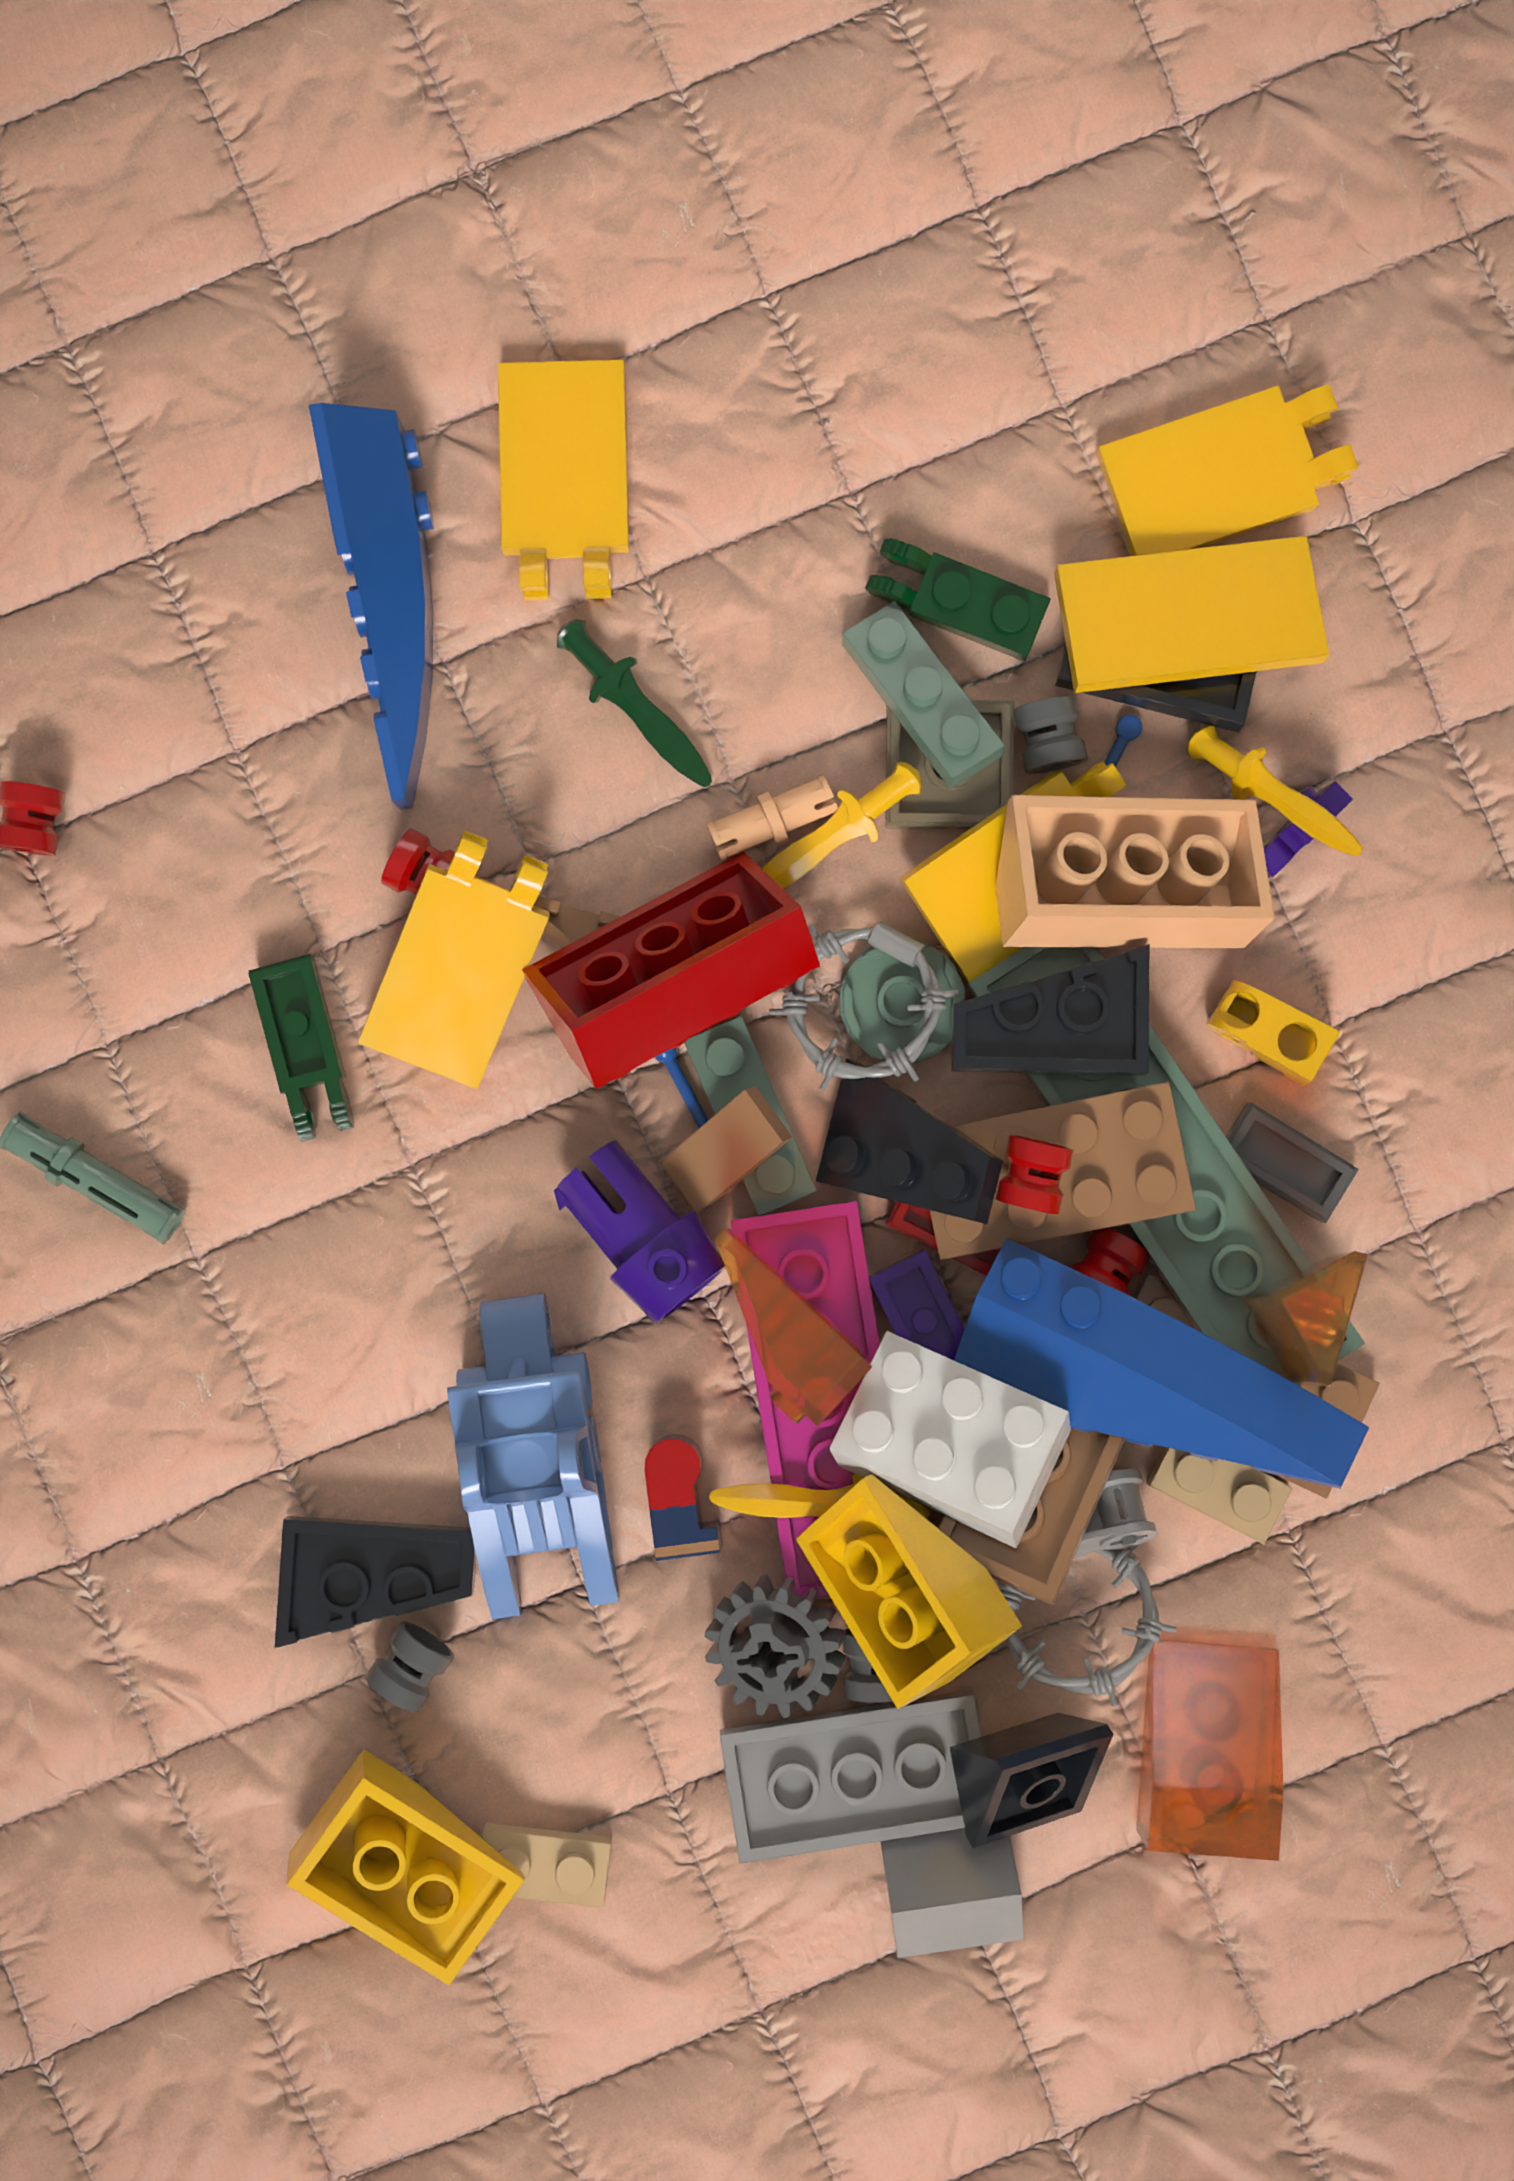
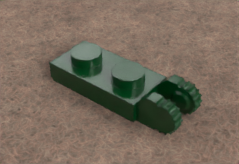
M892 538L884 539L880 555H883L891 563L923 574L924 577L918 592H916L907 585L890 577L871 574L865 586L869 594L888 603L895 601L899 607L910 611L909 616L1016 659L1026 661L1051 598L933 552L931 556L923 549L907 544L904 541Z
M307 954L248 970L280 1094H286L293 1124L301 1142L316 1137V1120L304 1089L317 1085H325L330 1114L338 1130L343 1131L354 1128L355 1122L350 1100L342 1081L343 1078H346L314 956Z

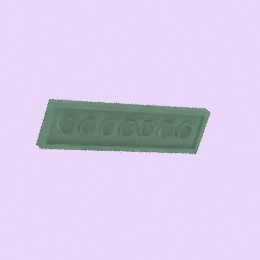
M1023 947L969 982L967 988L972 996L976 998L1027 981L1032 982L1062 973L1070 968L1092 961H1101L1105 958L1097 947ZM1150 1024L1149 1073L1145 1076L1025 1073L1046 1106L1170 1082L1196 1210L1128 1223L1126 1226L1138 1244L1146 1249L1150 1262L1196 1330L1251 1358L1300 1387L1365 1344Z

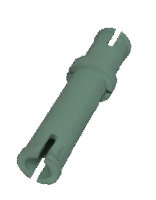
M21 1111L9 1121L0 1136V1148L11 1152L17 1157L19 1156L46 1173L45 1180L57 1187L63 1183L69 1188L76 1190L109 1212L140 1228L163 1245L177 1230L185 1215V1209L165 1200L115 1168L96 1159L93 1155L84 1151V1143L74 1137L66 1140L27 1117Z

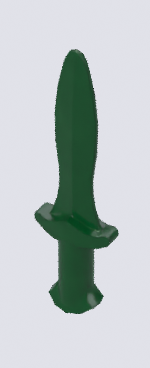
M576 619L562 625L557 633V648L571 652L597 680L590 691V702L597 703L603 697L616 704L634 721L646 740L671 766L694 783L703 787L710 786L712 783L711 774L694 745L685 733L643 694L637 685L630 669L637 665V659L628 657L614 663L588 634L585 620Z

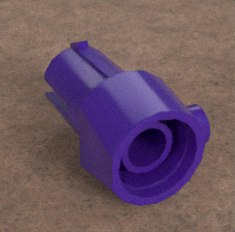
M614 1140L594 1152L589 1158L625 1201L626 1208L622 1213L619 1214L586 1172H580L578 1168H574L558 1184L557 1188L554 1189V1194L559 1210L561 1211L564 1207H567L616 1267L617 1270L611 1275L610 1280L657 1324L707 1286L727 1268L728 1264L695 1211H690L679 1218L620 1144Z

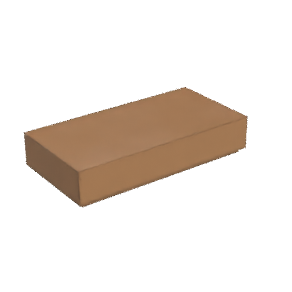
M753 1086L742 1091L666 1156L660 1164L697 1214L708 1209L793 1137L757 1087Z

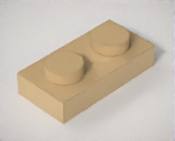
M1164 1447L1146 1482L1150 1487L1263 1545L1293 1489L1288 1484L1262 1471L1255 1470L1253 1466L1218 1459V1461L1191 1456L1190 1452Z
M486 1822L482 1839L525 1876V1881L512 1898L604 1908L612 1837Z

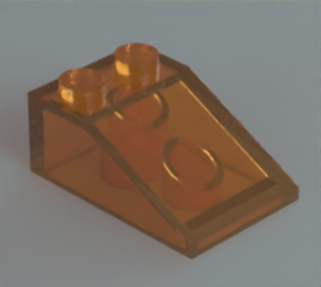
M726 1226L717 1235L715 1241L767 1380L773 1385L769 1390L771 1393L769 1398L795 1423L798 1424L806 1416L818 1426L872 1368L871 1362L863 1351L735 1232Z
M1160 1640L1158 1643H1154L1148 1658L1136 1831L1148 1851L1279 1861L1283 1809L1279 1650L1276 1648Z

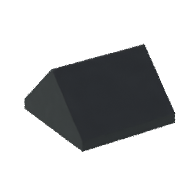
M1055 1713L949 1747L966 1837L972 1848L1081 1812L1114 1735L1109 1726L1097 1721Z

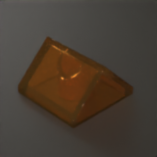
M1352 1251L1325 1257L1245 1300L1287 1379L1300 1386H1331L1367 1260V1254Z

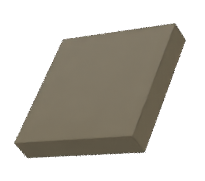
M970 700L1005 747L1002 757L951 789L886 704V778L891 776L896 762H905L919 771L923 787L920 794L905 796L885 811V828L971 829L1006 805L1013 795L1014 701Z

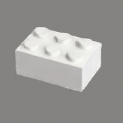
M886 1331L829 1449L838 1466L863 1478L872 1474L893 1492L1017 1548L1069 1436L1071 1426L1068 1411Z

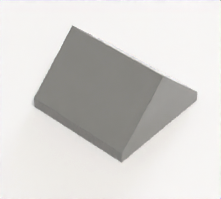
M965 1828L880 1841L898 1958L1024 1939L1022 1894L1010 1836L976 1848H972L969 1843Z

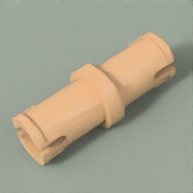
M822 774L817 776V779L774 797H771L769 792L757 796V804L714 822L709 821L706 825L712 836L721 861H724L729 856L772 838L776 844L788 839L787 832L827 815H833L838 807L835 800H832L834 797L825 776Z

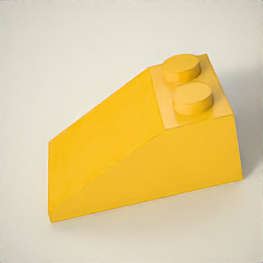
M872 1474L862 1478L796 1538V1541L897 1709L949 1683L1022 1627V1624L987 1568Z
M363 1749L289 1852L286 1885L445 1984L450 1985L525 1881V1876L417 1782Z

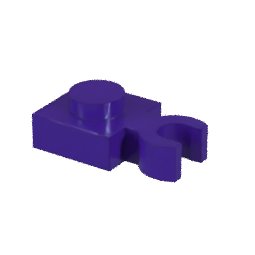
M1336 781L1320 789L1318 792L1311 785L1301 792V794L1327 809L1335 817L1353 800ZM1290 820L1263 847L1268 878L1274 877L1303 846L1309 844L1314 839Z

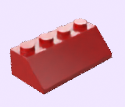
M743 851L522 969V972L569 1056L595 1089H598L610 1081L626 1076L632 1069L661 1053L681 1046L687 1039L723 1019L737 1015L743 1008L774 991L792 985L798 978L820 967V963L801 906Z

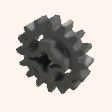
M767 1574L760 1576L753 1590L742 1581L730 1595L731 1599L723 1597L713 1612L716 1619L712 1620L705 1631L704 1637L715 1642L705 1655V1659L708 1663L721 1664L723 1667L715 1679L718 1686L727 1685L732 1682L738 1688L734 1694V1703L739 1705L749 1696L756 1699L755 1707L758 1715L763 1716L771 1703L777 1704L782 1717L787 1718L790 1717L797 1701L805 1710L810 1711L814 1708L820 1694L829 1695L837 1680L834 1674H839L846 1659V1655L837 1650L840 1648L846 1634L843 1629L829 1628L828 1626L836 1613L833 1606L818 1610L813 1604L817 1597V1589L812 1587L801 1596L795 1593L794 1578L789 1576L781 1588L776 1589L773 1588L772 1581ZM752 1614L753 1620L751 1624L746 1626L743 1633H737L739 1622ZM809 1659H815L813 1668L807 1674L798 1678L797 1672L799 1668L805 1667Z

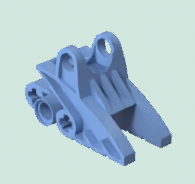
M545 1293L482 1301L480 1303V1322L486 1366L458 1369L456 1375L457 1386L447 1387L455 1441L463 1510L468 1513L475 1553L491 1618L499 1619L520 1616L522 1613L515 1555L578 1547L590 1606L619 1602L598 1434L594 1416L588 1415V1410L592 1409V1390L586 1354L582 1352L555 1356L549 1307Z

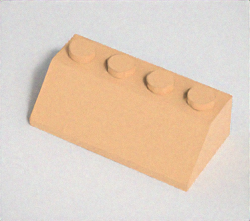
M1012 795L1008 800L996 881L1003 947L1138 948L1150 944V948H1245L1275 919L1256 800Z

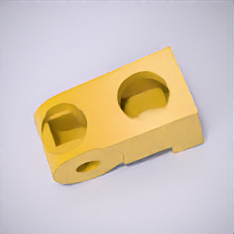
M1236 980L1230 982L1206 1024L1209 1029L1222 1038L1250 1051V1055L1283 1073V1076L1302 1087H1306L1313 1081L1341 1032L1255 987Z

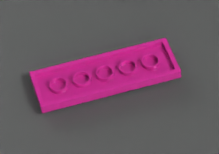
M857 1201L730 1220L771 1484L792 1485L814 1490H831L852 1485V1476L855 1473L838 1466L829 1448L880 1346ZM819 1517L776 1518L785 1578L788 1576L794 1578L795 1593L803 1596L807 1590L814 1587L818 1590L816 1599L830 1597L796 1541V1538Z

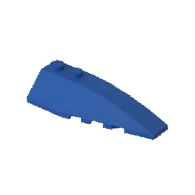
M329 403L309 405V411L337 555H342L348 575H355L356 585L349 587L346 596L351 618L354 617L359 636L367 638L368 649L361 651L360 659L372 700L378 699L380 712H375L373 718L391 801L400 810L413 808L426 744L433 679V604L428 549L424 531L434 529L435 527L427 491L416 492L412 469L423 467L419 442L415 429L405 431L396 410Z
M1006 1238L977 1293L954 1361L1068 1411L1070 1426L1073 1430L1109 1434L1126 1438L1127 1442L1150 1447L1154 1444L1190 1452L1191 1456L1213 1461H1218V1459L1253 1466L1258 1471L1341 1489L1369 1430L1367 1425L1238 1351L1119 1290L1009 1238Z

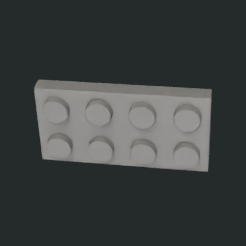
M965 1690L921 1697L897 1709L894 1702L720 1729V1741L739 1863L965 1828L949 1747L981 1737L973 1691Z

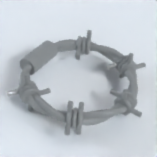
M879 921L875 927L862 929H844L835 932L827 930L821 936L814 925L809 926L808 928L816 941L814 948L819 962L824 957L829 959L832 955L838 953L843 963L846 964L850 960L842 946L857 939H866L868 944L911 967L916 965L920 969L924 991L921 992L922 1004H909L907 1006L908 1011H925L921 1032L903 1050L902 1048H897L891 1054L883 1042L878 1044L886 1060L865 1068L843 1062L841 1056L832 1053L839 1041L838 1039L833 1037L825 1051L809 1039L803 1016L807 1013L806 1002L820 1001V995H803L807 974L798 978L796 982L790 985L787 994L782 997L783 1009H769V1015H787L788 1024L793 1034L801 1043L808 1058L816 1065V1071L818 1073L821 1072L824 1076L826 1075L819 1088L825 1091L834 1076L844 1079H859L865 1077H886L895 1074V1076L899 1077L901 1073L908 1071L914 1082L920 1080L912 1067V1063L924 1050L929 1036L939 1020L941 1011L946 1009L944 1004L946 998L944 997H959V990H941L935 972L923 955L925 945Z
M1139 1544L1124 1550L1105 1549L1096 1551L1110 1560L1112 1568L1117 1569V1572L1120 1574L1112 1583L1115 1588L1125 1578L1129 1577L1142 1595L1143 1613L1142 1618H1139L1137 1621V1631L1122 1628L1121 1634L1138 1639L1131 1657L1110 1670L1102 1668L1101 1671L1099 1669L1095 1670V1673L1090 1658H1086L1084 1663L1088 1676L1064 1678L1044 1666L1045 1661L1036 1655L1046 1645L1042 1640L1032 1650L1028 1651L1016 1632H1014L1007 1638V1643L1011 1655L1017 1663L1016 1670L1021 1671V1675L1024 1676L1015 1686L1019 1691L1030 1680L1034 1679L1040 1683L1057 1686L1074 1693H1094L1096 1697H1099L1101 1694L1106 1695L1108 1692L1112 1707L1118 1706L1113 1687L1129 1677L1137 1664L1151 1651L1154 1643H1158L1161 1640V1630L1176 1633L1177 1628L1159 1622V1613L1156 1602L1151 1594L1149 1580L1145 1571L1140 1566L1141 1559L1132 1553ZM1086 1554L1075 1556L1074 1559L1086 1556ZM1006 1584L999 1586L1000 1591L1014 1613L1020 1608L1021 1597L1036 1600L1035 1597Z

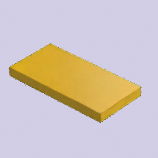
M1307 536L1059 564L1054 572L1074 693L1321 664L1330 655Z

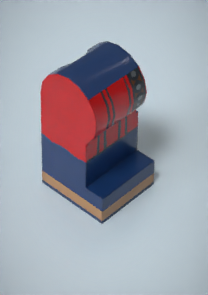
M671 1434L662 1437L653 1445L645 1458L644 1472L656 1561L720 1553L723 1547L720 1520L702 1522L697 1479L703 1469V1455L700 1447L693 1439L681 1434Z

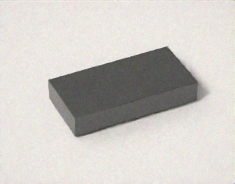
M1251 1102L1245 1104L1225 1136L1257 1184L1320 1223L1328 1221L1359 1170Z

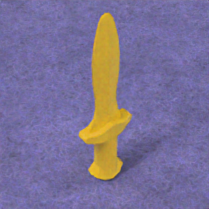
M1204 726L1194 732L1188 747L1191 758L1204 759L1232 778L1233 800H1247L1248 795L1262 799L1278 809L1297 827L1325 845L1352 856H1359L1362 853V845L1341 821L1309 797L1279 781L1263 764V758L1267 753L1264 747L1253 749L1244 756L1221 740L1214 726Z
M896 762L891 776L861 798L856 797L845 789L838 790L837 796L842 800V803L833 816L818 829L782 850L762 869L781 888H785L813 869L840 844L868 834L871 842H876L878 840V831L874 819L905 796L921 793L923 786L919 771L908 763Z
M853 1474L852 1485L831 1490H814L771 1483L740 1484L716 1489L710 1493L709 1498L717 1506L760 1517H820L855 1486L862 1477ZM898 1495L918 1513L928 1519L931 1512L930 1508L902 1495Z

